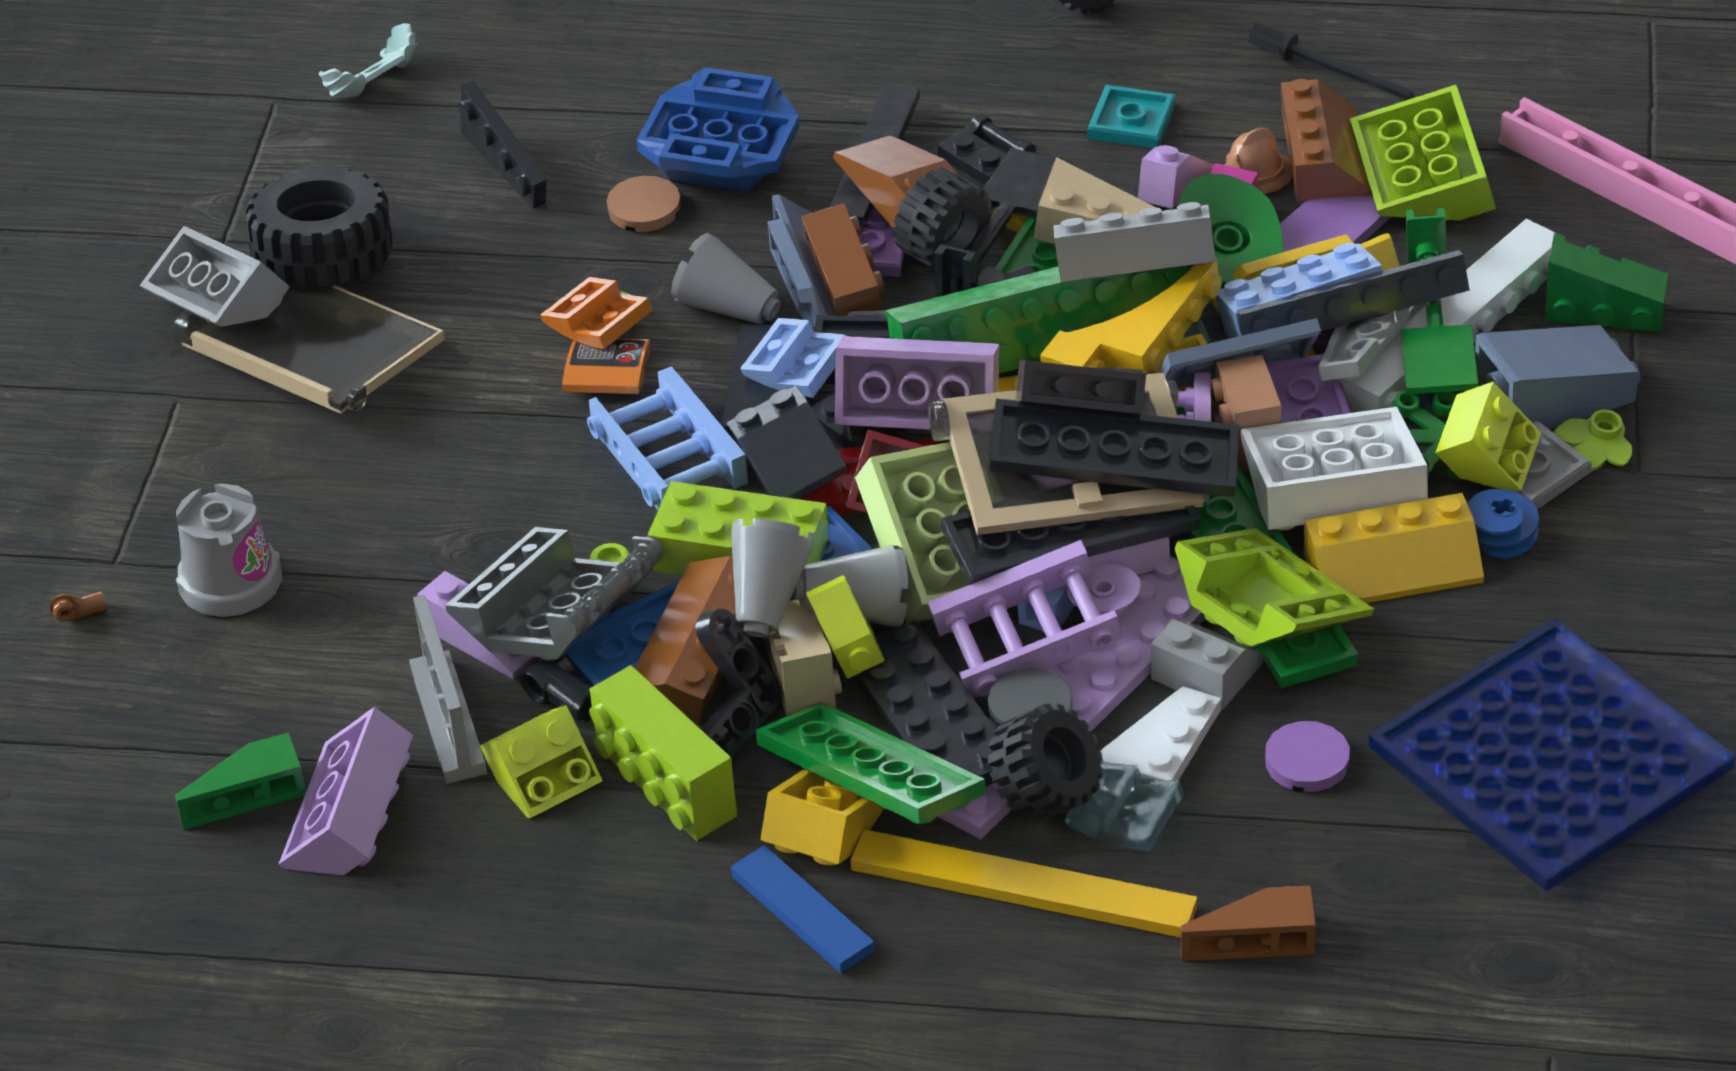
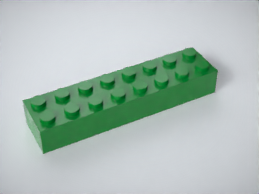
M1185 265L1060 282L1059 268L1054 267L886 310L890 339L999 344L1000 374L1019 369L1020 360L1041 362V353L1059 331L1067 333L1083 329L1127 313L1168 289L1193 266Z

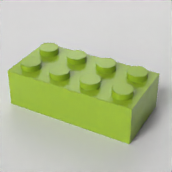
M671 481L647 537L658 540L664 548L663 557L652 571L683 575L689 562L725 556L733 557L731 536L733 522L737 519H743L742 526H752L753 518L776 520L799 526V535L805 538L808 531H810L814 535V543L805 565L820 562L829 540L826 503Z
M630 665L590 688L592 707L589 712L595 725L596 737H594L593 741L596 750L604 759L609 758L616 764L628 782H635L643 790L646 798L653 806L659 805L669 815L671 822L677 829H684L697 841L737 817L731 757L635 668Z

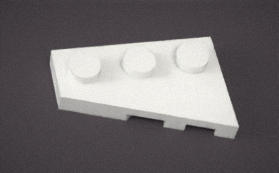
M1182 686L1101 750L1103 760L1100 761V766L1103 768V773L1170 794L1221 711V698Z

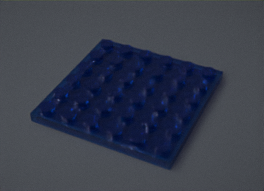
M1556 618L1370 733L1368 743L1372 750L1545 891H1548L1733 769L1736 755Z

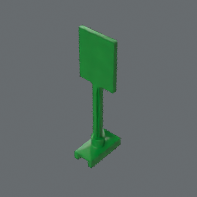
M1437 208V215L1414 217V211L1407 210L1408 264L1446 254L1445 209ZM1441 298L1426 302L1427 327L1400 329L1406 394L1465 391L1477 388L1478 377L1471 324L1445 326L1443 324Z

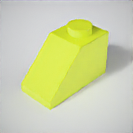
M844 575L806 592L847 679L885 661L874 633Z

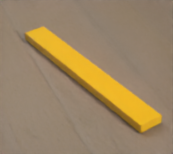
M863 830L851 858L852 871L1180 938L1181 925L1192 921L1197 910L1196 896L869 830Z

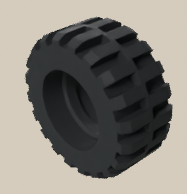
M320 166V169L310 170V167L300 169V172L281 174L279 179H271L264 184L263 189L259 188L252 196L246 208L251 257L261 261L289 287L291 285L296 286L299 290H309V288L326 290L330 286L339 285V287L349 285L350 281H360L367 278L370 271L376 272L383 262L386 261L393 245L386 192L373 178H369L360 171L354 173L350 168L340 167L339 169H332L331 166Z

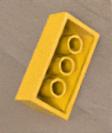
M1463 493L1304 520V557L1306 563L1365 603L1484 583L1475 522Z

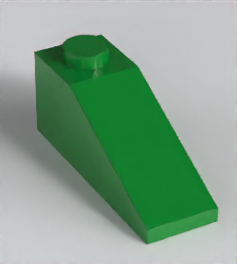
M289 732L248 743L177 793L175 798L183 830L305 796L306 790L302 770Z

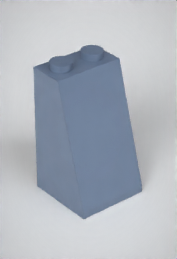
M1601 325L1489 332L1476 335L1475 360L1478 387L1494 382L1532 423L1539 421L1546 428L1551 429L1560 426L1563 422L1572 418L1582 419L1592 416L1598 410H1610L1636 401L1637 385L1640 383L1639 369L1633 361H1629L1621 351L1616 339L1611 338Z

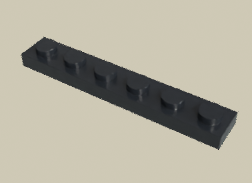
M1457 250L1236 311L1241 336L1316 318L1318 319L1321 331L1470 291L1464 254Z

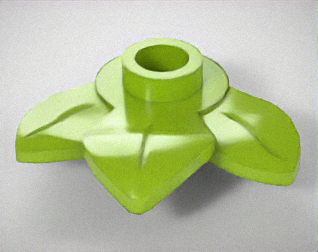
M1598 410L1587 420L1569 419L1554 431L1555 435L1591 462L1592 471L1602 467L1606 461L1623 467L1632 456V446L1624 437L1625 427L1622 423V418L1612 410Z

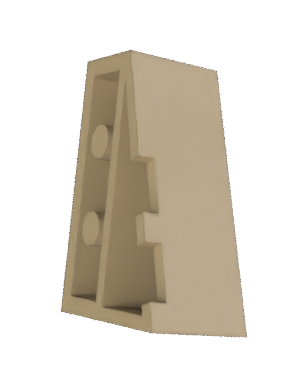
M1056 157L1038 205L1034 239L1055 244L1054 225H1061V222L1066 219L1099 220L1100 216L1108 213H1121L1123 216L1136 215L1142 209L1155 206Z
M799 599L789 601L777 631L768 632V637L763 638L774 677L781 688V701L786 717L820 702L836 709L835 694L842 693L838 670L833 669L832 652L829 642L825 639L824 631L814 611L801 607Z

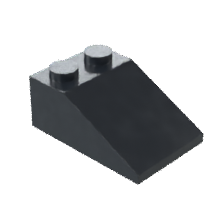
M796 385L776 392L769 400L754 408L742 410L734 419L726 422L737 445L745 453L747 464L768 495L799 499L849 472L817 416Z

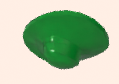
M1205 174L1192 179L1183 189L1178 206L1183 203L1197 202L1201 206L1208 205L1215 258L1218 261L1219 276L1222 278L1223 286L1234 280L1232 274L1240 265L1283 253V235L1275 208L1269 198L1252 184L1225 174Z

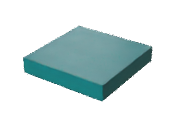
M1105 85L1087 128V139L1147 148L1158 147L1161 144L1175 109L1176 95Z

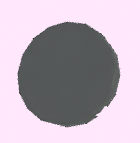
M1027 668L1014 670L1000 677L991 687L988 696L990 717L996 726L997 723L1001 726L1005 721L1043 704L1050 703L1051 706L1056 703L1064 705L1065 710L1073 708L1069 685L1059 675L1043 669Z

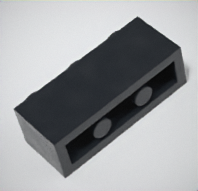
M1020 360L1015 400L1142 414L1147 374Z

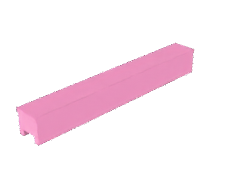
M1525 97L1520 100V108L1512 114L1506 111L1501 115L1499 144L1736 264V203Z

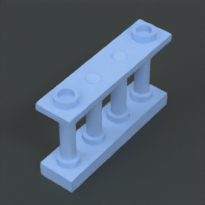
M672 366L658 372L660 388L656 390V394L611 413L606 411L596 397L589 400L591 416L587 418V424L592 436L595 439L600 438L640 487L643 497L650 507L655 506L659 510L671 481L696 484L718 475L719 477L724 476L734 489L748 484L745 453ZM661 408L665 411L669 410L673 415L670 418L628 435L619 427ZM679 430L683 433L687 432L691 436V439L647 457H644L637 449ZM698 452L701 455L706 454L710 459L708 462L664 480L655 471Z

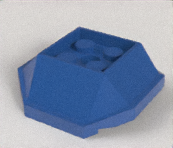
M705 67L692 75V80L676 85L659 97L637 138L638 152L653 162L672 182L747 193L768 173L778 172L800 128L799 116L789 100L782 94L781 88L774 77Z

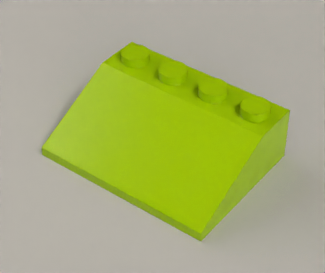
M1457 85L1350 118L1379 216L1406 218L1407 210H1413L1414 217L1437 215V208H1444L1445 220H1463L1496 209Z

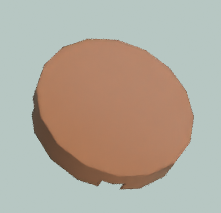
M639 176L629 178L617 184L609 192L607 209L610 220L618 227L625 230L626 226L635 227V232H650L659 230L676 219V213L680 212L681 199L678 188L669 180L658 176Z

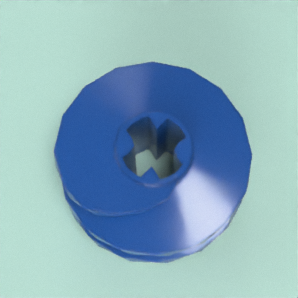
M1490 489L1476 494L1468 502V507L1475 522L1479 547L1483 554L1499 559L1521 556L1530 550L1538 539L1539 514L1537 507L1528 497L1516 491Z

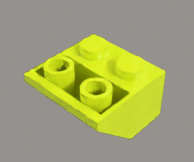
M1494 382L1456 395L1435 453L1461 479L1497 489L1521 492L1542 433Z
M567 705L552 709L480 745L497 783L528 819L603 781Z

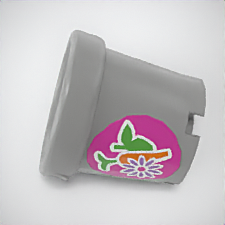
M215 484V493H208L206 495H202L201 488L197 489L185 497L176 510L181 550V561L178 565L176 582L180 596L188 607L203 615L216 617L243 615L260 608L276 594L282 582V567L279 553L267 541L258 510L254 505L253 496L249 491L230 484Z

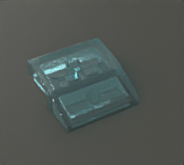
M1100 762V766L1103 768V778L1098 779L1101 785L1098 792L1092 794L1093 798L1088 803L1070 810L1065 818L1067 825L1092 838L1110 844L1150 852L1184 795L1180 781L1142 778L1138 765Z

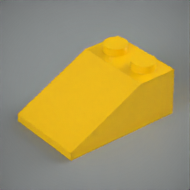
M804 769L768 792L760 840L774 844L775 848L781 852H800L813 856L814 861L817 863L837 865L853 855L863 830L870 831L884 808L836 783L828 781V779Z

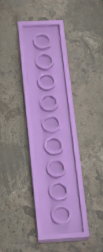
M1171 556L1170 563L1156 566L1155 571L1138 576L1141 583L1138 596L1118 615L1123 638L1114 641L1104 649H1094L1045 669L1059 675L1069 685L1072 694V710L1077 712L1080 721L1084 719L1088 723L1089 732L1151 673V643L1172 619L1200 625L1205 620V614L1191 605L1179 561ZM991 718L989 719V721L991 722V724L994 726L995 729H997V728L1000 726L998 723H997V726H996V725L992 722ZM997 783L985 787L986 795L970 801L963 808L952 809L938 817L981 840L1012 809L1007 806L1008 800L1005 797H1000L997 792L999 787Z

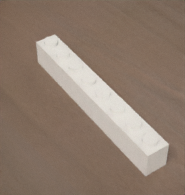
M1525 219L1466 270L1470 291L1441 298L1443 324L1445 326L1471 324L1473 343L1476 341V335L1489 333L1506 314L1512 313L1529 294L1535 293L1539 286L1548 278V264L1554 232ZM1425 306L1413 316L1403 329L1427 327ZM1401 331L1361 376L1342 383L1352 413L1393 407L1397 393L1406 390Z

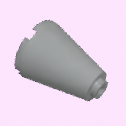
M705 233L691 245L689 250L694 252L689 263L681 261L673 279L671 294L676 297L674 300L684 305L759 325L763 324L766 320L772 321L781 306V301L778 300V291L716 236Z
M753 518L752 526H742L743 519H737L733 522L731 530L736 619L741 627H744L743 630L747 635L764 638L768 637V632L777 631L813 547L814 535L808 531L805 538L799 535V526L781 521Z
M888 545L807 564L803 568L792 597L793 599H799L801 607L813 610L806 592L844 575L869 623L887 627L901 626L907 611V603H900L902 589H908V572L903 549H898V545Z

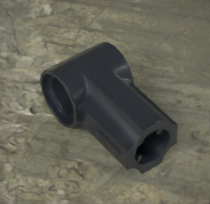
M564 655L550 661L541 658L520 674L521 686L533 701L543 704L548 700L557 707L567 705L572 717L576 720L588 722L592 719L589 710L592 707L590 688L593 685L574 673L571 663Z

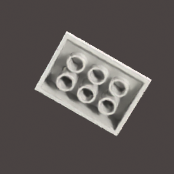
M1397 407L1240 429L1259 509L1269 530H1289L1295 526L1304 525V520L1428 499L1427 464Z

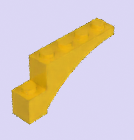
M1215 258L1216 261L1195 264L1168 289L1127 313L1083 329L1067 333L1059 331L1041 353V362L1101 369L1143 370L1145 374L1158 372L1167 353H1170L1174 347L1180 345L1188 328L1193 322L1199 320L1203 309L1211 298H1215L1218 295L1222 285V278L1219 276L1217 258Z

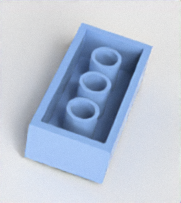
M1345 243L1335 247L1333 252L1322 256L1309 255L1302 257L1297 261V264L1286 268L1272 267L1261 272V276L1250 280H1232L1226 283L1225 288L1220 289L1216 296L1224 332L1229 338L1241 336L1236 310L1383 271L1382 265L1360 244Z

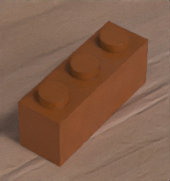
M844 203L801 216L805 241L835 315L848 316L849 311H877L882 309L880 293L885 292L884 283L879 270L873 272L870 265H874L872 253L868 243L861 244L859 238H862V231L857 217L849 216Z

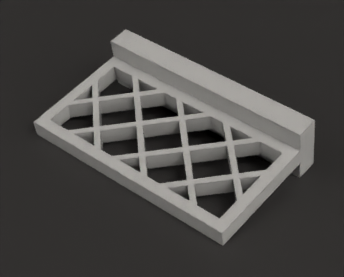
M426 595L413 597L423 656L410 659V668L446 784L487 774L485 759L450 651H443Z

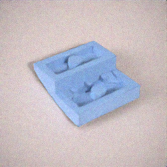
M778 318L740 369L743 375L765 386L783 390L796 385L804 397L813 398L835 369L836 346L841 338L846 335L814 332L809 320Z

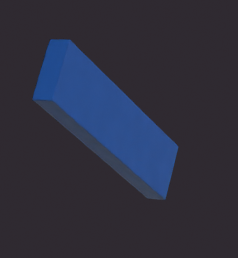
M765 845L731 866V875L739 884L840 974L875 952L874 941Z

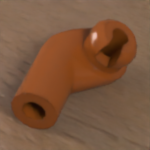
M102 591L83 597L62 593L54 597L50 604V612L58 621L62 622L77 620L107 610Z

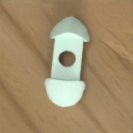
M410 24L394 26L391 30L392 36L387 40V48L380 52L383 59L354 76L349 72L341 73L338 69H331L326 72L320 71L319 75L323 79V85L330 90L329 94L343 99L357 97L362 93L367 82L393 66L405 68L414 56L419 44L415 43V33L412 32Z

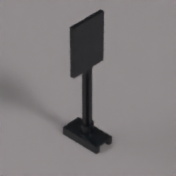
M1014 148L1010 149L983 188L988 194L987 197L991 200V206L998 208L969 250L940 244L935 251L936 297L977 287L976 268L1013 214L1019 212L1037 217L1038 205L1056 158ZM1063 160V161H1065V162H1067V163L1073 165V162L1067 161V160Z

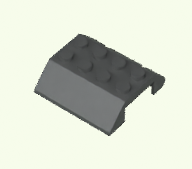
M534 527L449 601L445 607L447 613L489 652L505 653L512 657L532 656L541 657L547 661L555 660L562 657L600 619L607 616L612 608L623 598L631 594V591L648 576L664 555V548L654 538L634 536L632 538L634 551L621 563L578 559L574 556L568 530Z

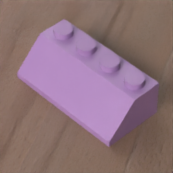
M373 707L326 741L278 865L288 870L342 876L358 865L361 867L365 866L375 854L376 845H374L377 833L387 821L388 815L385 812L388 803L398 791L399 784L396 781L400 771L405 767L410 758V754L407 751L413 735L376 707Z

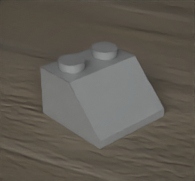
M1172 619L1151 643V680L1174 690L1184 686L1221 698V710L1228 705L1264 662L1262 653L1258 650L1242 645L1237 641L1197 624Z

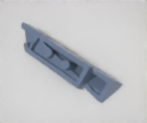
M780 194L773 195L774 220L768 221L770 251L801 320H809L811 326H815L816 315H836L805 241L801 216L812 212Z

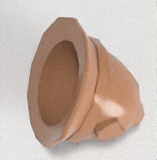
M1256 128L1242 133L1233 142L1224 165L1258 172V188L1262 189L1264 194L1278 191L1291 182L1292 171L1290 161L1287 156L1282 155L1277 150L1275 136L1270 129Z

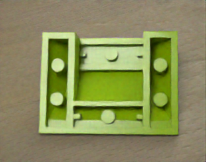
M1257 528L1178 541L1175 547L1191 605L1205 614L1204 617L1207 621L1222 626L1232 633L1234 639L1242 645L1256 647L1260 644L1275 642L1372 616L1374 608Z

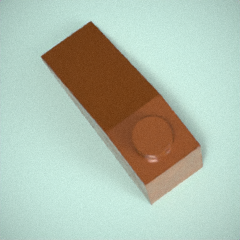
M1311 885L1265 888L1181 925L1182 961L1315 955V917Z

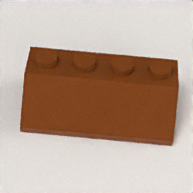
M1296 79L1292 82H1282V119L1297 203L1305 202L1308 199L1372 195L1350 118L1357 116L1355 105L1318 79Z
M732 556L689 562L635 667L646 680L684 715L699 725L723 676L696 635V622L703 612L716 609L729 610L736 618Z

